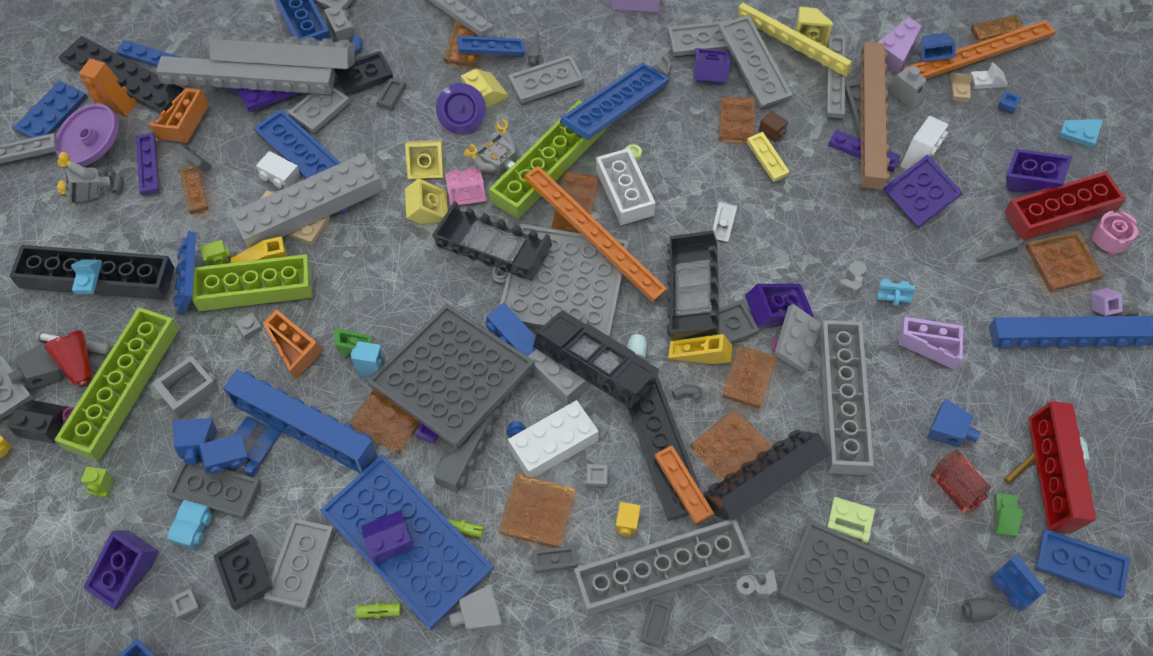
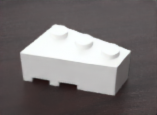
M929 116L913 137L900 167L908 170L926 155L930 158L933 157L948 135L946 129L949 124Z

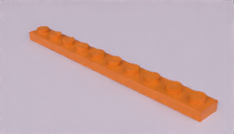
M1045 20L955 50L954 58L920 62L908 67H918L920 69L919 74L928 79L1052 37L1056 31Z
M537 166L525 175L524 179L652 303L666 292L667 288L543 169Z

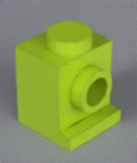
M222 240L200 246L206 266L230 262L231 251L229 246H225Z
M87 466L81 482L86 487L88 495L107 498L115 479L106 469Z

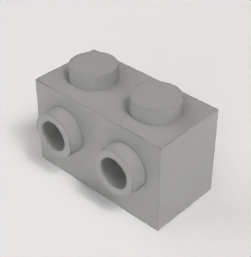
M340 4L324 9L328 26L336 41L349 40V42H352V31H355L352 22H348L349 18L346 10H342Z

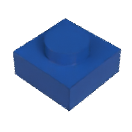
M1005 91L997 107L1014 113L1021 96Z

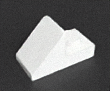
M993 62L988 71L971 72V75H973L971 81L973 89L1002 88L1008 85L1004 72Z
M719 202L712 229L717 240L729 241L737 210L736 205Z

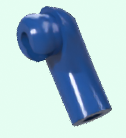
M355 35L351 38V41L355 43L356 54L361 51L363 41L359 35Z

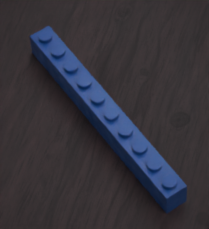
M1153 316L996 317L989 326L993 347L1028 348L1032 346H1039L1040 348L1058 346L1060 348L1068 346L1123 347L1126 345L1141 347L1153 345Z

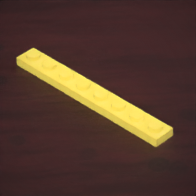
M745 3L739 5V18L749 15L756 29L780 40L782 43L791 46L846 77L850 74L851 60Z

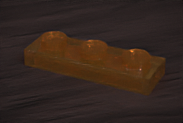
M1016 14L973 24L970 30L977 41H981L1024 28V24Z
M193 165L179 169L190 214L193 215L209 210L198 167Z

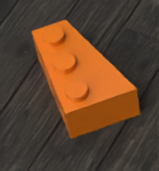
M89 58L79 72V75L94 103L108 106L115 114L127 117L137 101L135 98L131 99L127 95L128 90L117 83L118 78L106 63Z
M186 88L171 102L172 106L167 111L163 110L160 113L161 117L155 123L151 122L148 125L157 139L183 143L189 141L209 106L205 95L198 89Z
M277 309L263 323L285 361L288 370L296 379L324 351L314 339Z

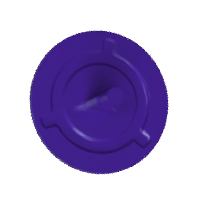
M456 83L446 87L440 93L436 102V115L439 122L445 129L456 134H466L476 130L483 122L486 114V104L482 94L475 87L465 83Z

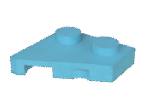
M1065 120L1059 137L1094 148L1103 120Z

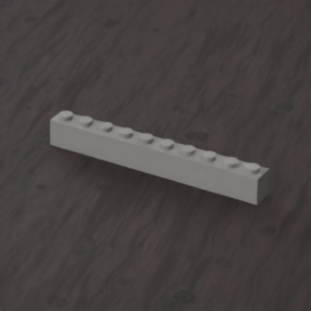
M161 56L156 70L160 83L331 94L334 83L333 70L326 67Z

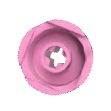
M1107 212L1093 231L1092 241L1110 255H1116L1127 250L1139 233L1137 221L1126 212Z

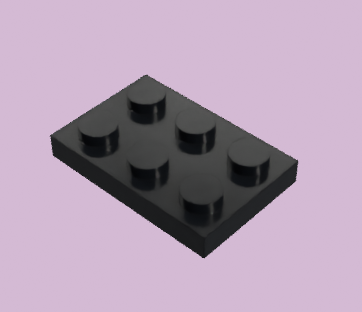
M381 50L355 59V64L348 69L334 68V72L346 95L393 78V73Z
M252 534L213 555L231 608L235 611L274 589L257 542Z

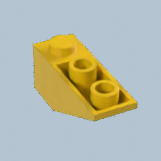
M282 236L263 240L231 258V263L287 257V249Z

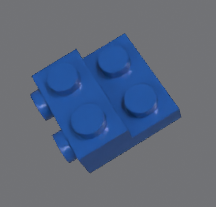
M1018 555L1011 558L991 576L996 588L1007 596L1010 605L1019 612H1022L1047 592V589Z

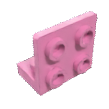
M472 167L466 169V171L452 170L445 174L450 206L454 201L458 205L486 201L480 169Z

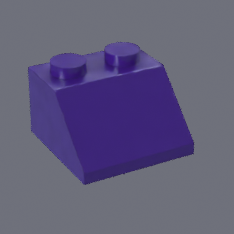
M695 48L693 79L699 82L707 80L717 84L727 83L730 68L729 52Z
M402 510L361 526L369 557L375 565L415 549Z

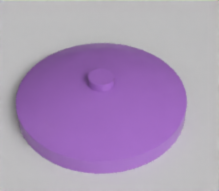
M94 103L83 106L72 113L57 133V156L59 157L61 152L69 154L70 162L74 161L81 166L89 165L101 158L110 149L118 134L119 120L115 112L104 104Z

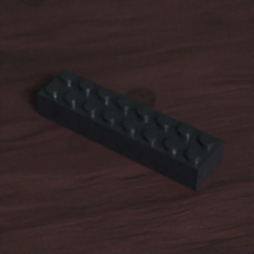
M21 245L9 277L18 288L73 292L72 288L76 273L71 265L80 260H101L102 264L94 294L165 300L175 267L169 256Z

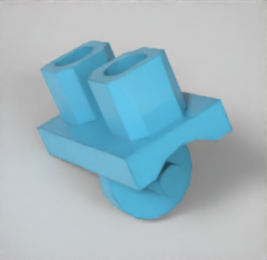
M882 279L876 296L877 300L892 301L893 306H898L899 302L911 304L915 285H910L908 281H901L897 284L892 283L890 279Z

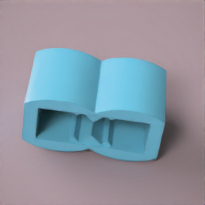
M184 500L177 512L176 519L170 527L167 540L172 544L195 550L197 545H200L203 540V529L206 525L210 524L212 519L211 510L208 506Z

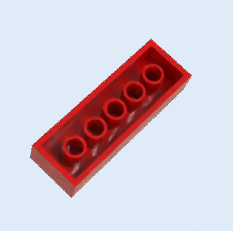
M1105 171L1065 183L1060 187L1049 188L1013 199L1004 213L1019 237L1024 241L1104 216L1109 211L1117 212L1126 198L1109 173Z
M1050 401L1029 416L1028 420L1048 530L1072 534L1096 521V512L1093 506L1092 492L1089 486L1088 472L1085 466L1074 406L1070 403Z

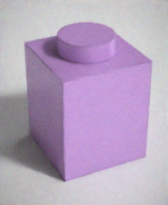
M1109 288L1090 292L1091 310L1104 316L1123 311L1122 293Z

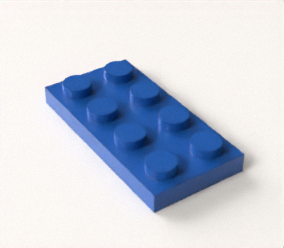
M58 81L13 128L16 132L28 138L52 134L79 108L88 96L85 92L62 81Z
M188 231L186 238H182L181 248H178L177 258L180 259V263L176 267V274H179V279H176L175 290H178V295H175L174 306L177 307L176 314L180 315L185 314L193 294L196 232Z
M1044 529L1041 535L1035 570L1122 599L1125 593L1130 558Z

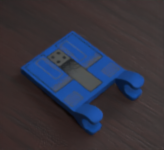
M246 416L234 435L241 434L247 459L250 460L245 467V471L248 476L254 477L260 464L282 432Z

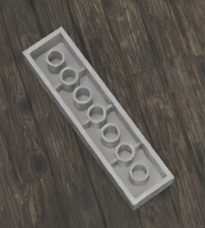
M220 32V34H216L215 37L209 39L210 60L348 69L355 64V43H349V40L333 42L332 39L325 38L322 41H316V38L312 37L299 40V37L296 36L282 39V36L279 35L265 38L263 34H255L249 37L247 33L231 35L230 32Z
M362 153L231 212L230 215L247 248H250L263 240L288 235L382 192L383 188L379 175L365 153Z
M823 320L819 331L826 448L830 454L827 457L828 474L869 475L874 467L863 325L862 322Z
M734 519L733 521H723L574 568V579L588 617L749 564L751 555L738 523Z

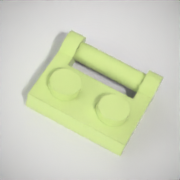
M834 497L827 527L867 544L870 538L875 509ZM835 520L862 528L863 532L836 524Z

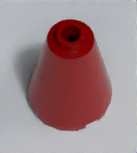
M82 330L68 333L69 335L65 337L59 336L47 342L44 347L71 383L82 387L91 383L90 379L93 378L85 334Z

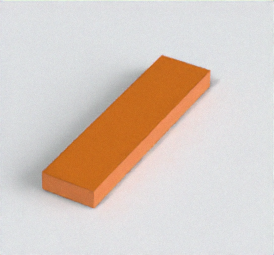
M670 446L654 455L656 461L695 525L713 517V510L674 447Z

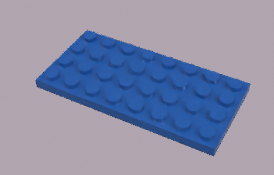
M383 454L320 509L322 514L430 630L459 603L461 598L466 597L494 570V567ZM402 510L415 549L375 565L369 557L361 526Z

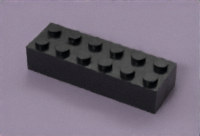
M792 431L789 433L788 438L777 441L770 450L763 451L753 461L742 464L740 466L741 469L727 474L720 483L710 485L708 491L703 493V496L713 510L714 516L733 521L828 457L830 454L820 434L810 431Z

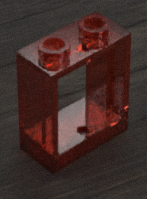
M958 449L942 458L931 474L963 513L968 510L975 511L989 497L987 493L991 489L990 485Z

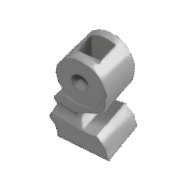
M861 261L852 262L845 276L846 279L840 281L836 292L852 299L859 295L867 270L866 265Z
M774 570L769 571L765 575L764 585H760L753 575L740 577L735 587L736 595L745 600L751 598L752 595L756 599L763 598L766 600L776 596L778 589Z

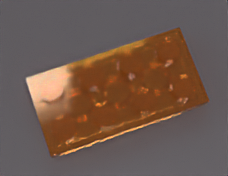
M564 172L561 188L592 216L599 176ZM555 210L551 229L580 233Z

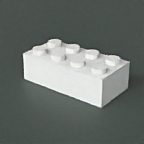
M630 148L596 157V172L620 226L654 216L656 203Z
M576 400L509 438L508 446L530 481L598 441V430Z

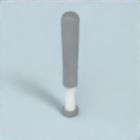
M38 330L35 334L37 342L51 341L59 337L45 334L41 330ZM86 340L89 352L108 355L111 351V346L107 343Z

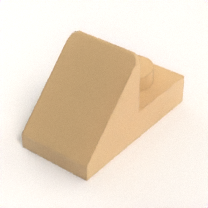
M951 73L952 101H970V84L973 75Z

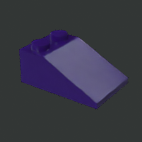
M1016 149L1006 175L1007 190L1030 192L1063 186L1072 156Z
M757 283L745 295L758 328L782 326L788 306L792 304L811 317H814L801 284Z
M129 530L112 531L83 588L115 610L150 570L159 550Z

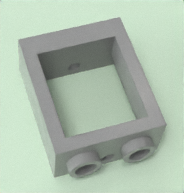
M192 355L151 383L178 418L219 390L215 384L217 382L215 376L211 372L207 374L205 371L206 366L200 359L196 361ZM196 369L205 382L177 402L167 388Z

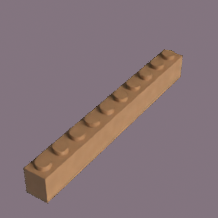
M864 42L860 52L861 187L883 189L885 183H888L890 173L887 172L889 166V158H887L889 144L886 143L889 135V130H886L888 125V116H886L888 110V103H886L888 90L885 89L888 77L885 76L887 72V64H885L887 51H885V44Z

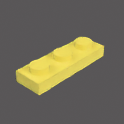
M763 132L747 138V144L773 182L789 175L790 171Z

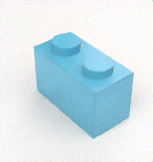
M357 341L356 348L352 349L351 360L354 362V368L359 377L370 378L386 363L381 345Z

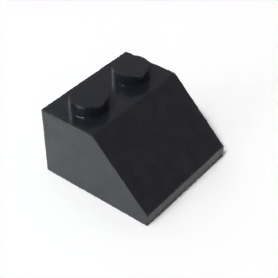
M30 400L15 409L7 428L16 437L55 444V438L64 423L62 414L68 406Z

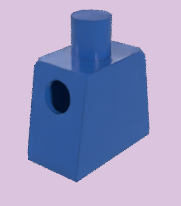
M947 33L922 36V62L954 58L955 40Z
M945 399L937 412L927 438L960 447L965 438L976 443L981 432L970 427L973 420L971 414Z
M212 418L173 421L174 446L179 458H184V463L187 465L196 464L197 457H200L199 444L214 441L217 429Z

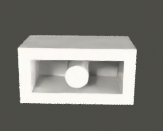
M270 151L256 165L259 177L264 181L272 182L280 189L295 184L301 177L297 165Z

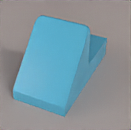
M80 260L71 265L76 273L72 288L74 294H94L102 264L101 260Z

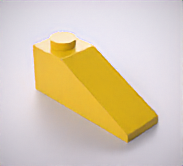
M724 334L670 341L668 356L670 360L705 364L731 362L732 344Z

